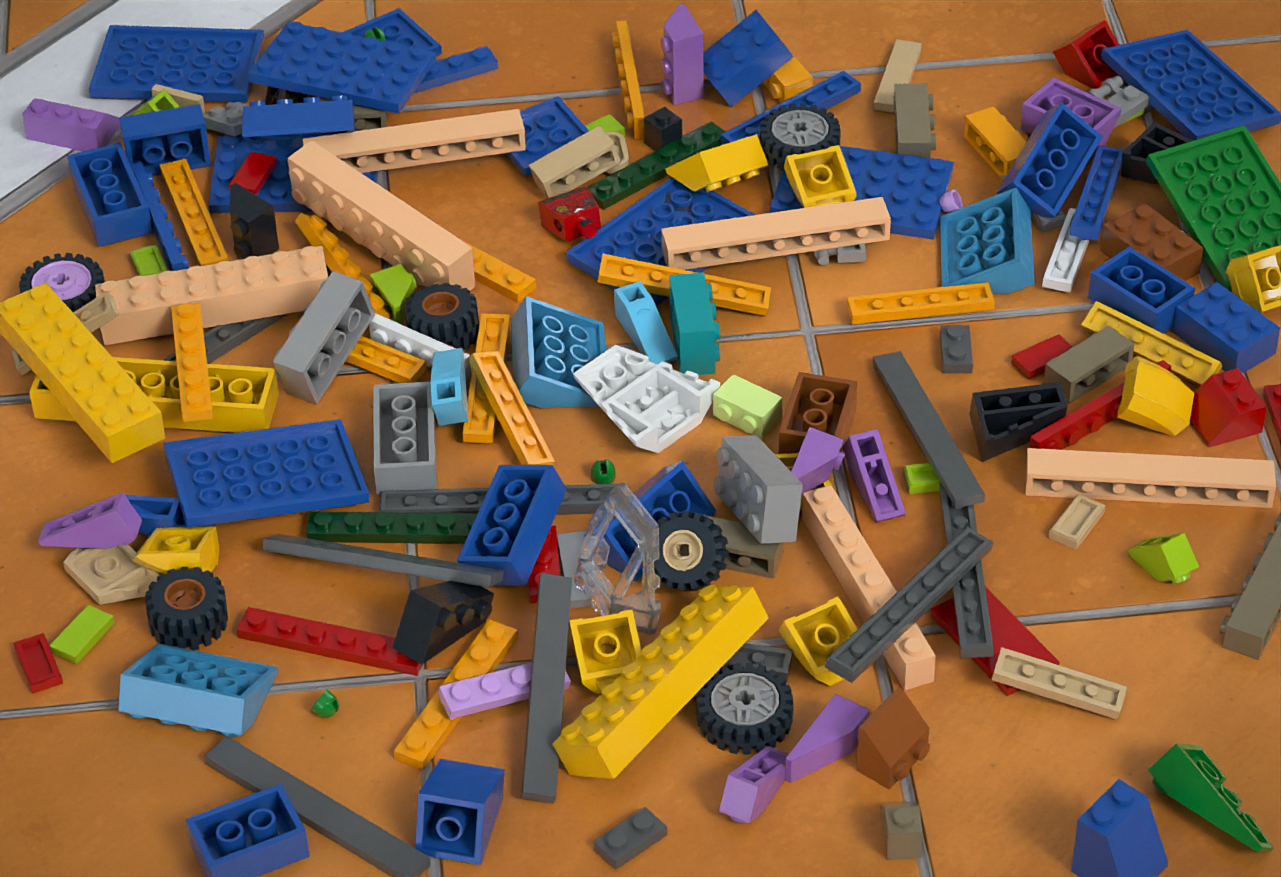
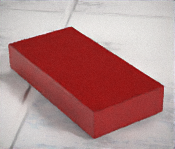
M251 151L230 182V192L231 185L237 183L257 196L277 166V157Z
M1058 334L1012 355L1011 363L1023 375L1031 379L1045 373L1046 364L1052 358H1057L1068 351L1072 346Z
M44 633L13 643L14 650L32 694L63 684L61 673Z

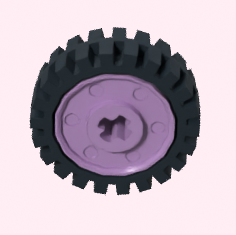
M60 253L54 254V259H51L49 256L43 257V263L39 260L35 261L33 267L29 266L25 270L26 274L23 273L21 275V281H19L20 294L46 282L72 312L96 298L95 285L105 282L103 271L96 261L93 262L90 257L84 259L81 254H77L73 258L72 253H66L65 257H61Z

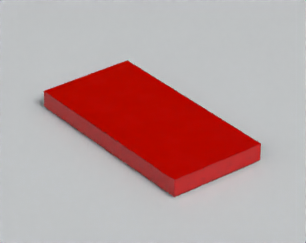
M985 586L994 656L971 658L984 673L992 679L1001 647L1060 665V662ZM951 598L931 608V617L959 645L954 600ZM993 681L1006 696L1020 690L1019 688Z

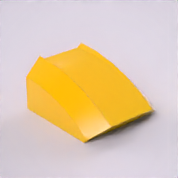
M839 145L800 155L786 156L784 163L786 175L796 197L804 208L850 202L856 198V190Z
M1281 245L1230 260L1225 273L1229 277L1233 294L1258 312H1264L1281 306Z
M1138 356L1126 364L1124 374L1126 377L1121 405L1118 409V418L1170 436H1176L1189 426L1194 393L1177 376L1163 367Z
M216 526L156 528L141 546L133 561L164 575L168 574V570L173 568L181 570V567L188 566V569L199 567L202 569V572L207 570L212 572L214 567L218 565L219 560Z
M838 596L827 601L826 604L783 621L778 631L788 647L793 650V654L814 678L829 686L844 680V678L825 668L826 659L858 630Z
M633 610L620 611L618 614L588 619L569 620L568 630L581 682L595 694H601L604 687L613 683L622 674L625 666L633 663L642 654Z

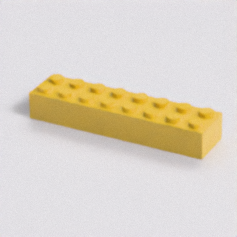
M46 282L0 303V333L111 463L117 462L166 438L161 411Z
M113 357L161 411L164 428L240 433L269 429L279 396L276 368L207 364L213 419L183 422L177 361ZM36 375L29 392L34 417L37 419L75 421Z
M709 585L699 592V596L690 605L684 607L680 611V615L671 624L661 630V634L651 644L642 649V654L633 663L625 666L622 674L613 683L603 688L602 694L593 703L587 705L582 710V714L572 724L566 726L562 730L561 735L552 743L569 775L614 779L769 619L753 587Z

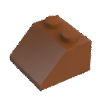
M899 687L859 726L857 771L887 789H890L898 780L902 781L905 779L911 766L917 760H923L930 749V743H928L929 727L904 690Z

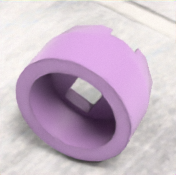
M954 189L943 194L939 200L942 211L946 213L963 208L962 199Z

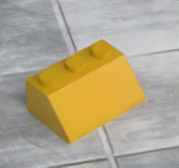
M756 134L699 152L665 170L668 175L694 192L705 188L708 193L721 188L722 182L729 186L741 181V176L748 180L760 175L759 169L768 166V162Z

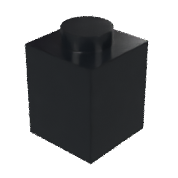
M666 107L644 117V143L654 151L682 137V119Z

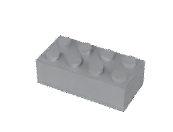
M332 271L327 280L322 282L318 294L312 303L307 305L304 315L298 324L291 329L289 338L283 347L277 350L273 360V364L287 394L317 405L375 316L362 281Z
M430 382L373 385L374 476L376 494H380V491L437 489L436 418L432 407Z
M757 435L722 437L721 448L717 452L719 471L718 476L714 479L715 493L760 544L796 542L803 484Z

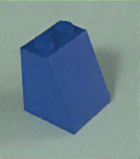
M440 759L418 793L415 849L430 857L481 865L503 800L505 769Z
M1118 779L1078 818L1071 871L1079 877H1158L1168 866V860L1148 797L1122 780Z

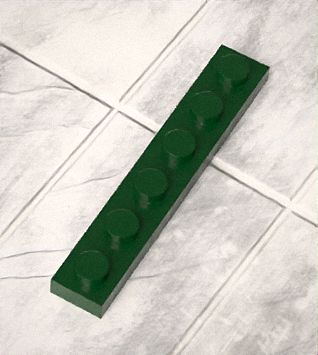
M711 121L587 188L597 202L598 207L604 210L668 176L666 168L699 152L723 145L721 144V134L725 133V131Z
M310 511L306 535L308 539L342 543L465 544L477 514Z

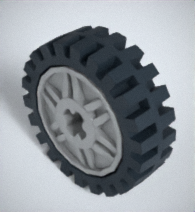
M795 103L789 104V108L782 105L779 106L778 111L773 109L770 111V115L766 114L760 124L759 141L765 157L769 160V164L772 166L777 164V168L781 170L784 169L786 156L828 149V147L836 145L840 146L841 132L838 119L834 118L833 113H827V109L823 107L817 110V105L811 104L809 108L806 107V103H800V107H796Z
M740 663L732 664V670H729L727 665L720 668V674L716 672L698 691L696 704L698 727H700L702 735L704 737L707 736L708 742L712 745L717 742L718 748L723 751L727 746H730V753L737 754L739 749H743V754L749 755L751 754V748H755L758 753L764 749L765 745L774 748L776 741L781 743L785 739V734H788L791 730L794 711L791 687L786 685V680L783 676L778 677L775 670L771 669L766 673V666L759 664L757 670L753 669V663H746L745 668H741Z

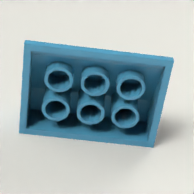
M1017 187L940 216L942 287L989 282L992 294H1009L1035 284L1031 210Z
M526 296L511 319L513 381L525 404L539 408L599 406L574 379L573 373L606 351L604 323Z
M157 644L121 674L118 711L130 713V716L134 718L151 717L160 719L164 724L173 725L181 723L190 725L192 729L198 731L210 729L220 731L224 736L228 737L242 736L253 725L278 674V667Z

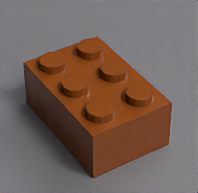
M1145 203L1103 224L1100 251L1110 259L1130 246L1184 281L1200 273L1203 247Z
M799 372L779 430L778 454L799 453L809 427L843 439L840 452H843L842 447L846 442L856 410L857 381Z

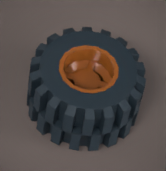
M443 283L441 285L431 284L430 287L420 288L419 292H414L411 298L407 299L405 316L408 328L455 349L463 348V350H466L470 347L469 344H474L477 340L476 337L479 332L477 301L474 294H470V290L467 288H461V285L457 284L450 285V283Z
M188 566L181 567V570L173 568L168 570V574L157 576V582L152 581L149 585V591H146L145 604L151 635L155 636L159 644L165 642V645L178 646V648L184 649L192 647V650H199V645L202 643L205 647L211 645V638L218 640L221 637V631H225L227 627L228 613L225 589L221 585V580L218 577H213V573L208 570L202 572V569L199 567L188 569Z

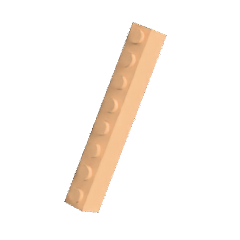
M519 109L303 139V146L312 140L360 173L526 150L525 129Z
M878 197L662 228V253L667 267L686 270L890 240L891 218L883 198Z
M1027 449L1025 470V495L1075 498L1077 494H1080L1090 499L1259 508L1273 507L1276 490L1274 460Z
M832 485L803 493L802 520L865 623L897 592ZM914 623L883 653L904 691L934 682L936 655L917 624Z

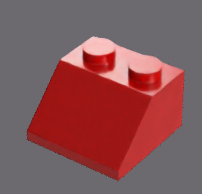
M1106 20L1084 29L1053 51L1064 73L1091 89H1098L1103 81L1118 75L1101 59L1103 49L1119 45Z
M1237 368L1211 375L1194 392L1190 422L1207 446L1213 447L1262 433L1267 406Z

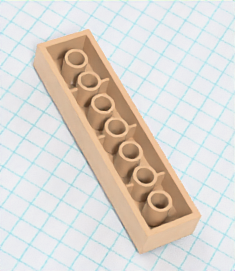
M312 140L288 157L292 196L299 204H304L313 210L318 217H323L332 223L337 230H342L351 236L356 243L370 249L378 258H383L392 266L401 264L407 273L411 272L418 285L430 287L431 284L441 285L443 283H450V285H461V288H467L468 290H472L475 287L473 250L471 246Z
M307 246L303 249L287 252L279 251L264 256H250L246 259L221 261L212 265L192 266L183 270L164 271L160 274L135 276L131 279L106 281L102 284H96V298L109 291L114 297L119 316L100 327L104 346L174 334L171 306L184 303H200L203 328L305 311L307 305L312 303L318 294L322 282L328 278L323 246Z

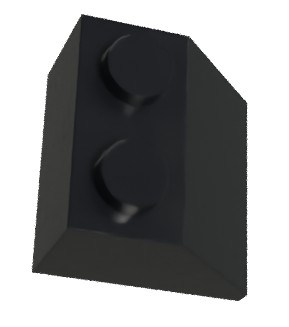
M237 183L232 184L229 211L235 253L241 259H246L250 256L258 257L273 254L279 249L274 206Z

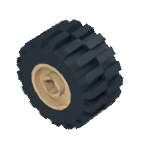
M690 511L673 512L667 518L662 517L658 520L659 525L652 527L649 531L652 533L651 539H646L645 543L646 546H649L648 552H645V559L650 561V564L647 565L650 572H654L656 574L655 578L659 582L665 583V586L682 591H698L699 588L709 586L711 581H717L720 578L719 572L726 568L727 564L724 563L725 557H729V550L725 548V544H728L727 538L722 535L721 532L723 530L720 526L713 523L714 521L709 517Z

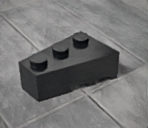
M1154 122L1122 152L1121 176L1160 185L1146 163L1148 155L1191 142L1192 140Z
M1061 382L974 392L972 394L969 415L982 462L1030 442L1032 435L1066 416L1068 405Z

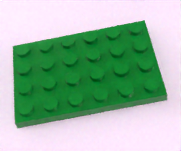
M1245 125L1148 155L1146 163L1192 239L1203 247L1202 256L1217 281L1232 292L1229 277L1225 273L1231 259L1281 245V183Z

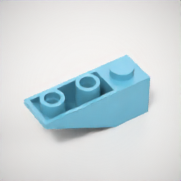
M641 281L614 289L615 316L640 353L649 356V361L656 364L662 361L669 363L678 360L653 298Z
M463 348L434 352L430 384L432 407L438 424L443 426L467 422L469 418Z

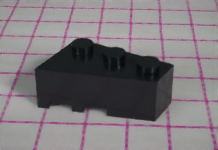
M453 581L410 590L392 648L416 662L424 664L485 623L492 612L491 604L495 593L482 586Z

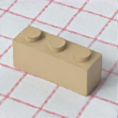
M599 125L531 163L529 167L535 184L548 199L575 189L621 163L615 143Z

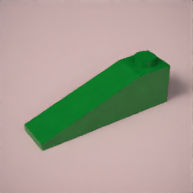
M1176 743L1148 769L1154 777L1152 783L1162 794H1168L1174 800L1256 852H1270L1274 848L1254 818L1248 813L1240 811L1238 807L1242 802L1235 792H1231L1223 786L1222 783L1226 780V777L1201 746Z

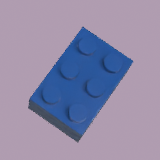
M755 10L703 52V71L732 107L794 56L760 13Z
M200 104L119 118L124 151L130 165L142 162L145 171H150L152 176L161 175L159 165L181 159L187 160L191 170L211 166L206 125Z
M1129 246L1091 272L1088 299L1093 302L1098 301L1161 333H1165L1173 327L1175 306L1194 296L1195 287Z
M1216 282L1175 306L1172 332L1194 349L1220 361L1222 364L1221 369L1225 372L1238 368L1241 373H1244L1276 354L1280 327Z
M282 784L186 819L190 845L206 877H258L310 857L306 830Z

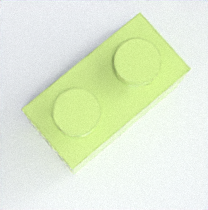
M733 374L713 393V416L742 429L746 433L757 435L760 439H763L782 419V397Z

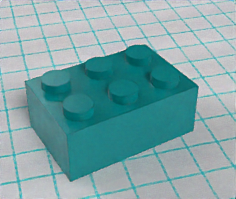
M704 272L669 275L670 322L675 350L678 356L679 371L684 374L687 370L698 375L715 374V362L720 361L719 344H715L716 340H720L719 322L713 321L716 320L715 303H710L713 300L711 283L706 284Z

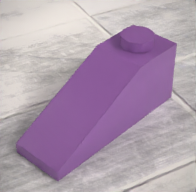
M809 427L791 471L803 484L802 494L827 481L832 469L839 470L845 453L840 452L843 439Z
M878 429L849 436L842 449L845 453L850 474L875 522L878 523L905 516L906 513Z
M122 492L45 523L38 542L41 546L113 548L120 544L127 545L136 539L142 519Z
M835 694L786 757L785 780L792 783L853 753L858 746L859 726L870 716V709Z
M767 746L731 772L727 777L719 811L730 815L732 820L740 823H750L761 815L785 780V759L789 754Z

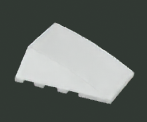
M614 345L573 373L574 379L635 446L656 453H660L701 424L713 401V393L720 388V382L716 380L703 381L698 378L696 373L688 370L685 374L672 369L671 364L663 361L659 364L649 361V356L618 345Z

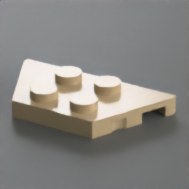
M120 544L113 548L77 547L63 562L65 571L99 605L144 597L146 591H149L151 582H157V576H159L156 571L145 568L133 561L137 553L128 544Z

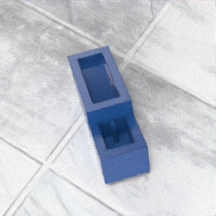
M125 495L142 519L139 532L150 536L156 528L186 527L178 498ZM212 524V525H205V526H202V527H213V526H216V527H217V525H216V524Z

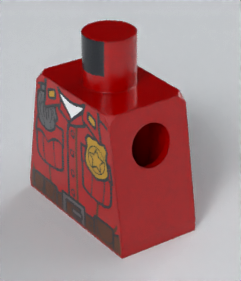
M586 186L538 202L542 227L564 241H571L583 236L585 238H592L596 235L597 230L601 228L598 204Z

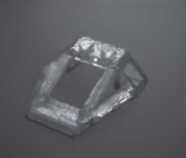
M625 482L618 484L608 493L590 519L587 534L579 555L574 581L577 588L583 591L591 601L593 609L600 613L601 616L633 610L637 631L651 635L656 633L661 613V602L655 600V589L660 588V577L654 575V561L659 559V525ZM614 516H616L638 544L615 588L601 571L606 568L610 546L603 537ZM643 562L642 591L624 597Z

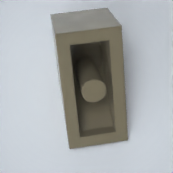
M915 801L881 802L880 808L887 860L921 858L923 831L919 805Z

